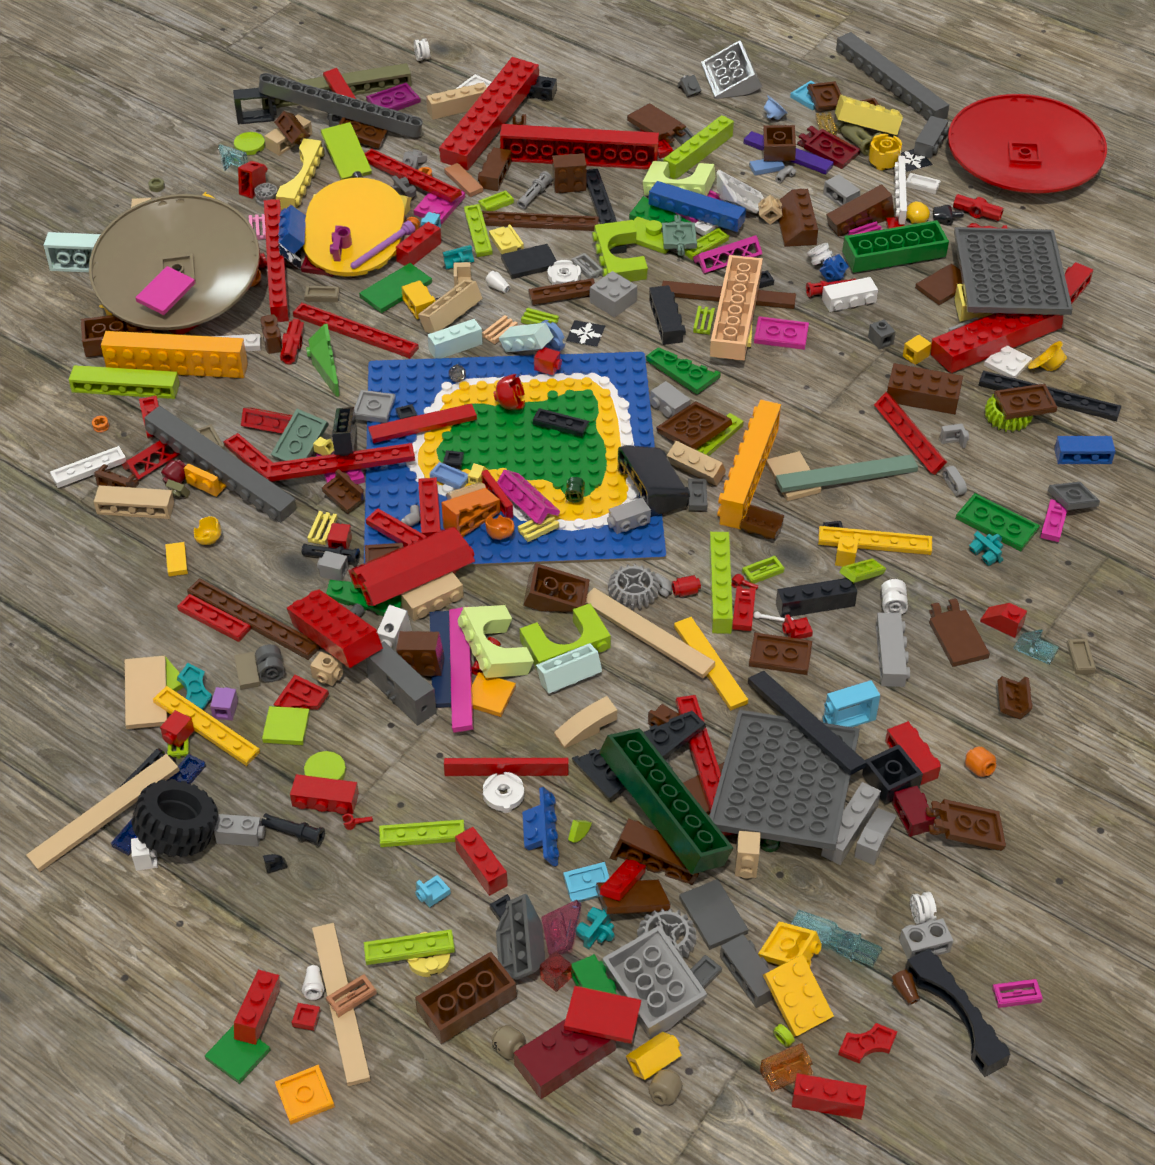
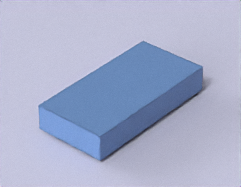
M764 159L750 161L749 163L754 175L780 171L785 166L782 161H764Z
M441 462L430 472V478L437 477V481L455 489L463 488L468 483L467 473Z

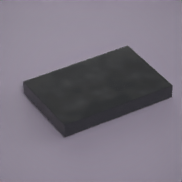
M548 244L501 254V260L511 279L548 271V267H552L554 262L557 261Z

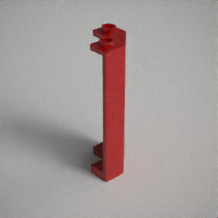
M448 527L348 570L354 588H361L367 605L375 606L475 562L474 551L455 527Z

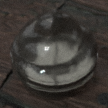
M459 364L452 366L448 372L453 382H461L466 376V370Z

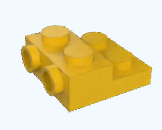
M779 921L758 955L767 962L780 966L803 954L810 967L813 955H817L821 951V942L817 931Z

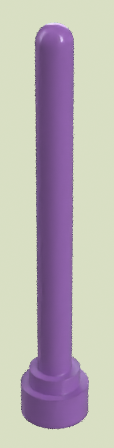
M407 220L402 224L399 231L352 262L351 268H357L403 235L414 233L415 226L413 223Z

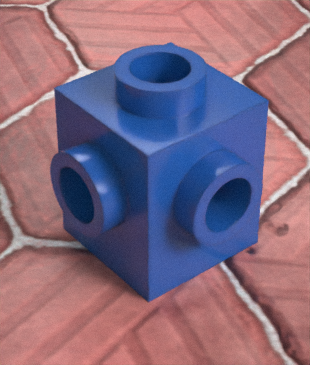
M837 254L824 260L823 266L819 271L828 282L841 280L849 266L841 255Z

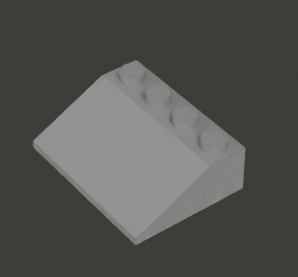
M741 40L701 62L716 99L747 95L762 87L749 54Z
M660 925L602 958L606 973L614 981L620 995L641 1000L637 1020L650 1039L672 1028L707 997L706 991Z

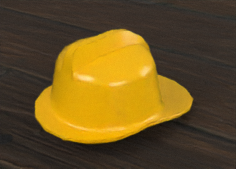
M1058 341L1052 344L1044 353L1034 359L1028 365V368L1034 369L1041 366L1047 371L1058 369L1067 359L1061 348L1063 343Z

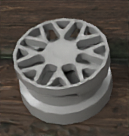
M270 183L258 185L255 188L256 203L264 207V200H275L277 194L276 186Z

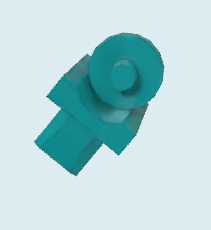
M471 245L442 252L446 269L453 268L454 263L474 262Z
M979 531L974 534V540L969 545L971 552L977 555L984 550L986 553L981 557L988 566L995 561L1000 564L1004 560L1001 557L1002 551L1000 549L1003 548V544L1000 543L1002 537L999 534L994 536L988 534L986 537Z
M592 907L587 915V920L593 924L589 926L580 922L576 927V935L584 940L583 947L590 949L596 940L602 943L604 940L612 941L615 937L612 931L614 925L610 923L609 914H606L604 909L602 911Z

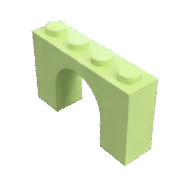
M653 161L643 180L644 195L649 196L651 188L657 181L707 196L716 178L714 164L699 163L695 172L690 177L674 180L669 179L668 162Z
M505 605L463 607L461 615L458 617V625L461 627L485 678L528 675L534 662L527 647L502 648L494 645L485 637V634L507 632L512 617Z

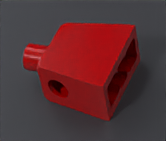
M250 161L238 167L239 195L252 199L256 196L255 188L260 184L266 183V173L268 171L266 165Z

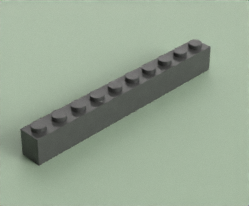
M850 32L837 38L836 51L929 120L930 116L941 119L948 117V103L855 34Z
M160 405L144 417L145 429L149 434L159 438L162 443L172 447L176 453L182 454L189 462L198 465L200 469L217 476L218 480L224 483L230 490H234L244 500H248L257 509L267 513L271 519L282 523L296 510V500L294 497Z

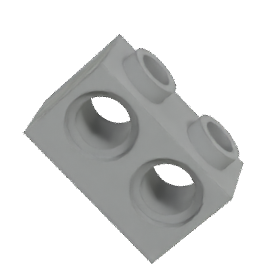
M943 918L938 920L931 919L919 925H908L902 929L899 939L907 959L929 948L934 955L948 953L951 951L953 944L952 936Z

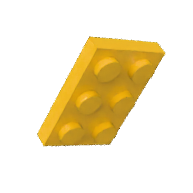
M803 954L763 974L793 1037L834 1017Z

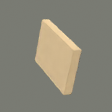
M800 451L766 460V465L774 479L776 475L810 470ZM821 487L782 493L787 501L821 493Z

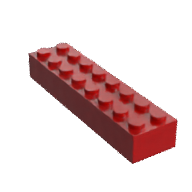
M995 313L932 338L930 355L950 373H953L1001 352V349L1006 346L1014 348L1062 328L1064 315Z

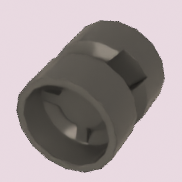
M271 644L259 647L256 650L255 656L260 679L265 682L280 680L285 674L280 648Z

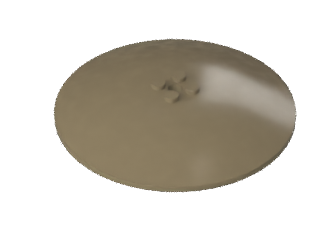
M195 194L161 196L126 210L104 229L91 253L89 261L90 281L101 304L110 313L124 322L154 330L188 328L223 314L244 296L250 288L259 267V244L255 231L248 220L238 210L220 200ZM166 266L172 269L180 268L179 272L195 279V284L165 315L136 302L135 297Z

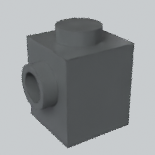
M883 319L870 324L868 338L880 350L894 344L896 331Z

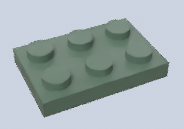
M296 409L273 449L272 457L281 461L310 458L314 452L313 443L323 436L329 423L314 415Z

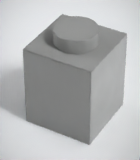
M325 551L323 557L319 558L317 563L320 577L342 581L349 569L347 556Z

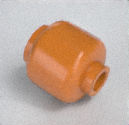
M978 746L968 751L965 764L977 776L985 777L995 771L996 757L984 747Z

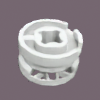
M426 38L421 41L414 40V51L417 61L430 59V49Z
M823 243L808 251L807 255L811 256L812 265H817L831 257V255L833 256V253L829 250V244Z
M924 892L922 895H911V912L917 925L931 919H937L934 916V912L937 911L931 892Z

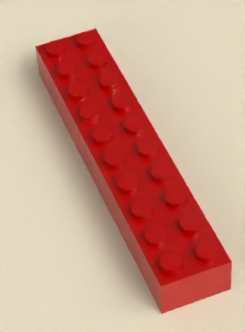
M511 57L440 145V162L448 165L458 163L463 169L468 171L500 131L502 124L507 122L529 94L531 85H536V80L539 77V64Z
M502 124L500 148L511 150L512 162L552 164V156L583 153L586 166L649 169L653 161H658L659 133L513 124Z

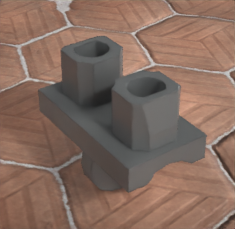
M396 175L392 176L394 185L391 187L399 195L411 198L417 196L416 188L414 186L409 187V181L406 177L399 179Z

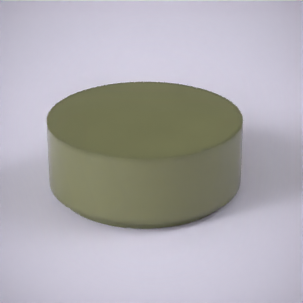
M153 178L148 182L149 190L152 192H160L165 188L164 180L161 178Z

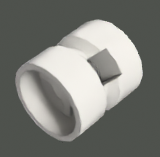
M898 579L884 582L881 586L883 611L885 613H901L902 615L908 610L906 584Z

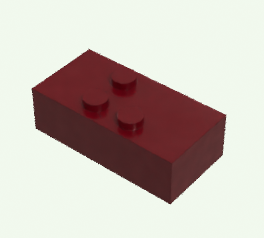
M564 1019L514 1052V1066L538 1097L543 1099L616 1050V1041L564 1030Z

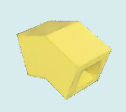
M400 195L404 204L405 215H407L411 210L410 203L412 198Z
M319 437L313 443L314 452L322 456L330 455L334 451L331 439L326 440Z
M473 463L472 469L468 474V483H481V473L487 470V468Z

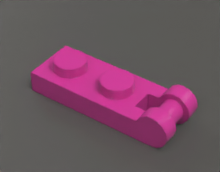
M1050 500L1040 538L1059 542L1067 510L1060 503H1057L1056 500Z

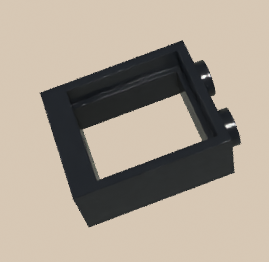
M259 88L233 90L238 125L275 121L274 115H277L276 105L272 104V102H275V97L260 93ZM268 98L269 109L242 112L241 100Z

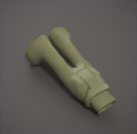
M838 120L835 123L838 131L845 138L855 143L862 154L868 156L873 137L860 125Z

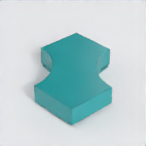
M187 663L177 676V681L185 687L186 699L204 711L212 699V694L203 685L202 679L205 671Z

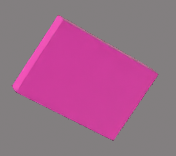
M166 266L135 297L136 302L165 315L195 284V279Z
M758 316L754 343L805 350L809 323Z

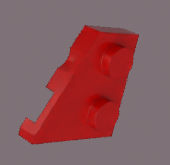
M294 675L273 705L274 707L318 710L328 697L329 692L327 689L298 675Z

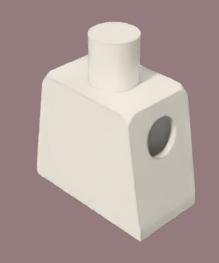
M389 605L377 633L381 643L385 641L396 652L400 631H412L408 612Z

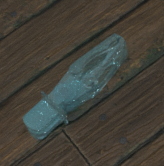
M798 910L791 922V925L817 931L822 949L836 951L850 958V962L856 959L873 967L883 949L881 946L861 938V933L857 935L850 931H845L831 920Z

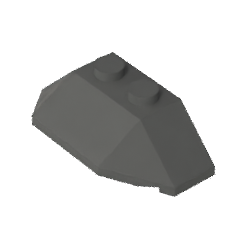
M527 894L507 901L506 910L496 930L498 961L515 980L535 973L545 962L542 922Z

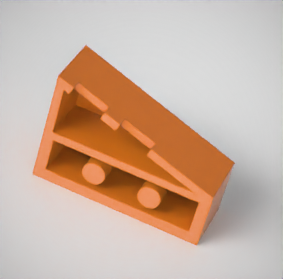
M486 488L441 502L443 528L455 527L462 537L485 523V519L489 515L494 517L500 513V499Z

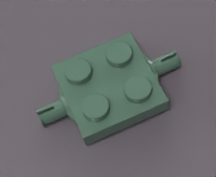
M675 215V222L662 223L664 249H677V253L680 256V254H685L684 249L697 248L695 222H683L680 215H678V218Z

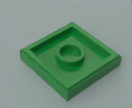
M233 1025L205 1054V1059L240 1084L271 1050L270 1046L258 1039L256 1045L234 1039Z

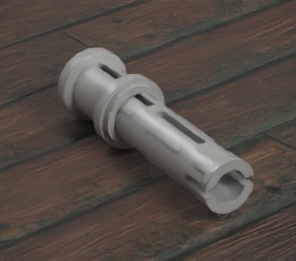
M542 171L540 177L532 182L530 189L517 201L519 208L525 209L539 192H543L547 184L553 181L550 173Z

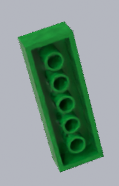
M936 220L844 236L842 252L852 272L855 273L946 257L949 240Z

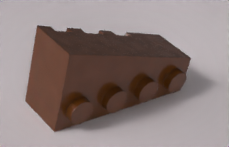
M881 184L827 213L828 226L839 237L848 234L849 230L876 221L881 223L886 221V218L895 217L892 194Z
M629 818L609 858L616 861L618 858L635 860L640 864L646 865L647 871L653 873L662 871L665 872L666 877L693 885L699 873L691 874L658 830L646 827L639 821Z

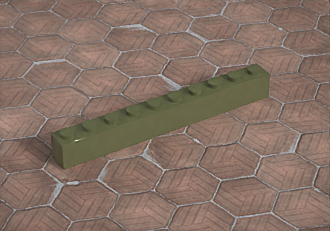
M407 63L341 74L354 95L383 91L403 83L412 86L411 72ZM324 77L296 81L333 92ZM261 98L263 110L269 109L268 98ZM275 98V102H272L273 105H276V108L298 105L279 98Z

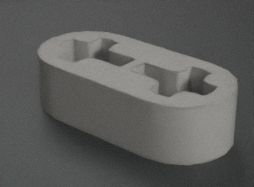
M952 465L943 468L944 480L955 496L965 494L967 492L966 482L956 467Z

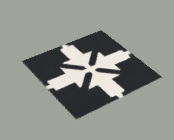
M914 149L901 152V156H905L906 172L933 165L927 157L913 154Z
M279 243V253L301 270V251L298 250L293 254Z
M574 320L566 341L597 347L605 325Z

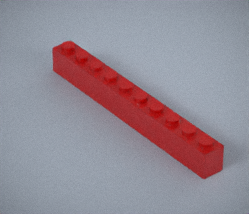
M280 199L264 200L271 315L274 314L277 317L278 322L289 321L285 257L279 253L278 243L281 203Z

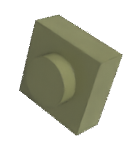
M168 479L165 486L172 490L173 496L188 498L190 491L183 484Z

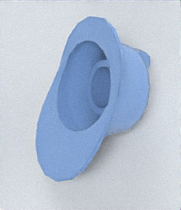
M767 95L768 100L764 106L767 118L779 120L782 116L788 114L779 103Z

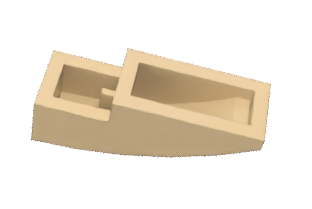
M608 696L575 714L554 732V735L564 749L600 733V727L616 721L617 709Z

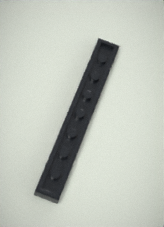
M598 168L586 170V186L597 217H599V223L617 222ZM618 245L609 251L612 254L626 253L627 247L626 245Z
M984 370L978 386L996 391L1038 385ZM1047 387L1058 407L1116 422L1118 420L1121 405Z
M765 671L748 678V684L846 773L852 775L866 768L867 762Z

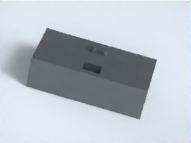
M383 641L381 643L383 649L366 658L368 679L418 726L436 714L435 690Z

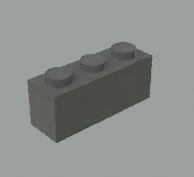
M930 116L915 141L913 154L930 159L934 153L937 154L939 145L943 144L944 136L948 135L949 120Z
M743 934L721 945V960L755 1008L773 1000L774 997L763 977V974L770 971L768 964L763 957L760 958L757 954L751 940L748 941Z

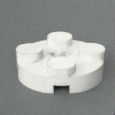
M560 260L554 262L552 267H548V279L552 285L579 281L581 278L579 265H573L572 261Z
M504 772V775H497L496 773L488 777L484 782L483 800L489 807L495 810L509 813L512 809L519 806L524 799L523 782L513 773ZM505 789H507V793H506V794H501L500 791H499V790L504 791Z

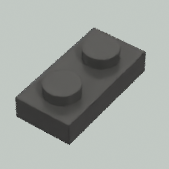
M688 479V489L690 491V497L688 498L689 510L707 511V480Z

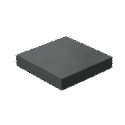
M1081 482L1054 484L1048 487V492L1066 510L1099 506L1100 500Z

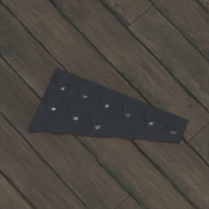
M689 711L669 719V722L660 726H651L649 730L643 733L661 756L666 759L704 730L706 724L693 711ZM595 748L590 750L589 754L573 757V763L610 802L627 790L600 755L601 749L597 750Z

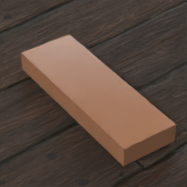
M458 163L444 168V173L469 197L483 192V187Z

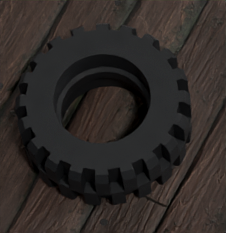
M164 779L159 780L157 783H151L141 791L132 816L131 825L135 835L138 836V840L142 844L145 843L148 849H154L161 855L167 854L168 857L180 856V858L188 855H196L203 851L210 843L218 821V809L212 797H208L207 792L198 789V786L187 784L186 781L178 782L176 779L165 781Z

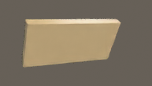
M165 656L125 659L126 729L161 726L167 720V711L153 703V698L166 687Z

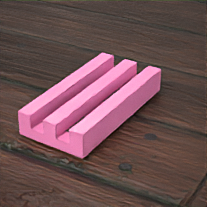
M262 214V217L255 215L253 218L252 215H249V223L252 228L253 222H256L257 240L266 239L265 215ZM261 221H262L263 235H260V229H259V222H261Z

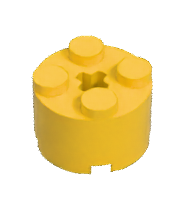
M888 134L874 136L870 144V163L876 166L877 170L881 171L885 170V168H893L895 162H898V156H901L902 141L896 136H893V138L888 137Z

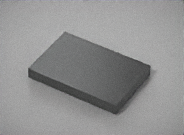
M718 879L679 894L681 903L709 950L743 934H748L749 929Z

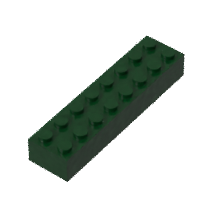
M638 728L607 735L599 752L688 871L691 874L724 866L734 849L643 731Z

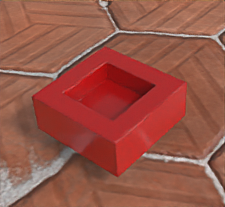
M298 1003L292 1019V1027L314 1031L321 1012L320 1006Z

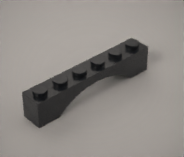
M929 948L907 959L905 969L912 973L916 987L942 999L961 1018L970 1038L971 1060L982 1075L986 1077L1007 1066L1011 1055L1009 1048L999 1040L994 1028L986 1023L980 1010L973 1006L967 993L956 984L952 973L947 972L943 967L939 956L934 955Z

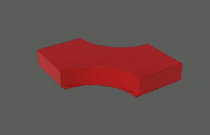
M875 1023L872 1029L865 1033L854 1034L848 1032L845 1035L838 1055L860 1064L862 1059L868 1054L874 1052L889 1054L898 1031Z

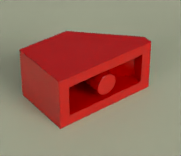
M1012 603L991 606L986 610L980 622L1016 638L1024 626L1027 610Z

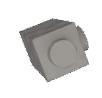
M642 497L610 508L607 523L610 528L614 529L616 534L626 532L650 523L651 509Z
M218 814L214 834L217 844L259 847L260 838L263 839L265 835V826H262L260 817Z

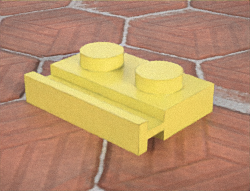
M508 225L507 228L500 227L489 231V237L501 254L517 251L518 248L524 249V243L511 225Z

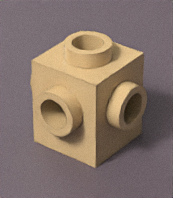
M769 195L758 203V213L762 219L771 225L782 216V204L779 199Z
M320 652L310 665L312 678L323 684L326 683L333 686L343 675L342 662L334 656Z

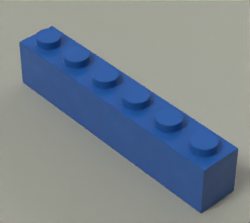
M657 181L649 191V205L735 232H738L745 222L746 208L660 181Z

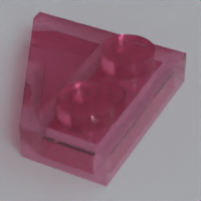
M577 899L541 917L548 953L553 958L572 949L582 906L581 902Z

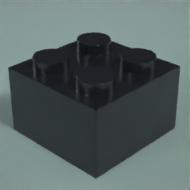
M900 744L865 760L867 764L866 768L863 769L862 775L870 786L881 791L880 799L885 805L893 801L894 792L914 786H918L920 789L923 773Z

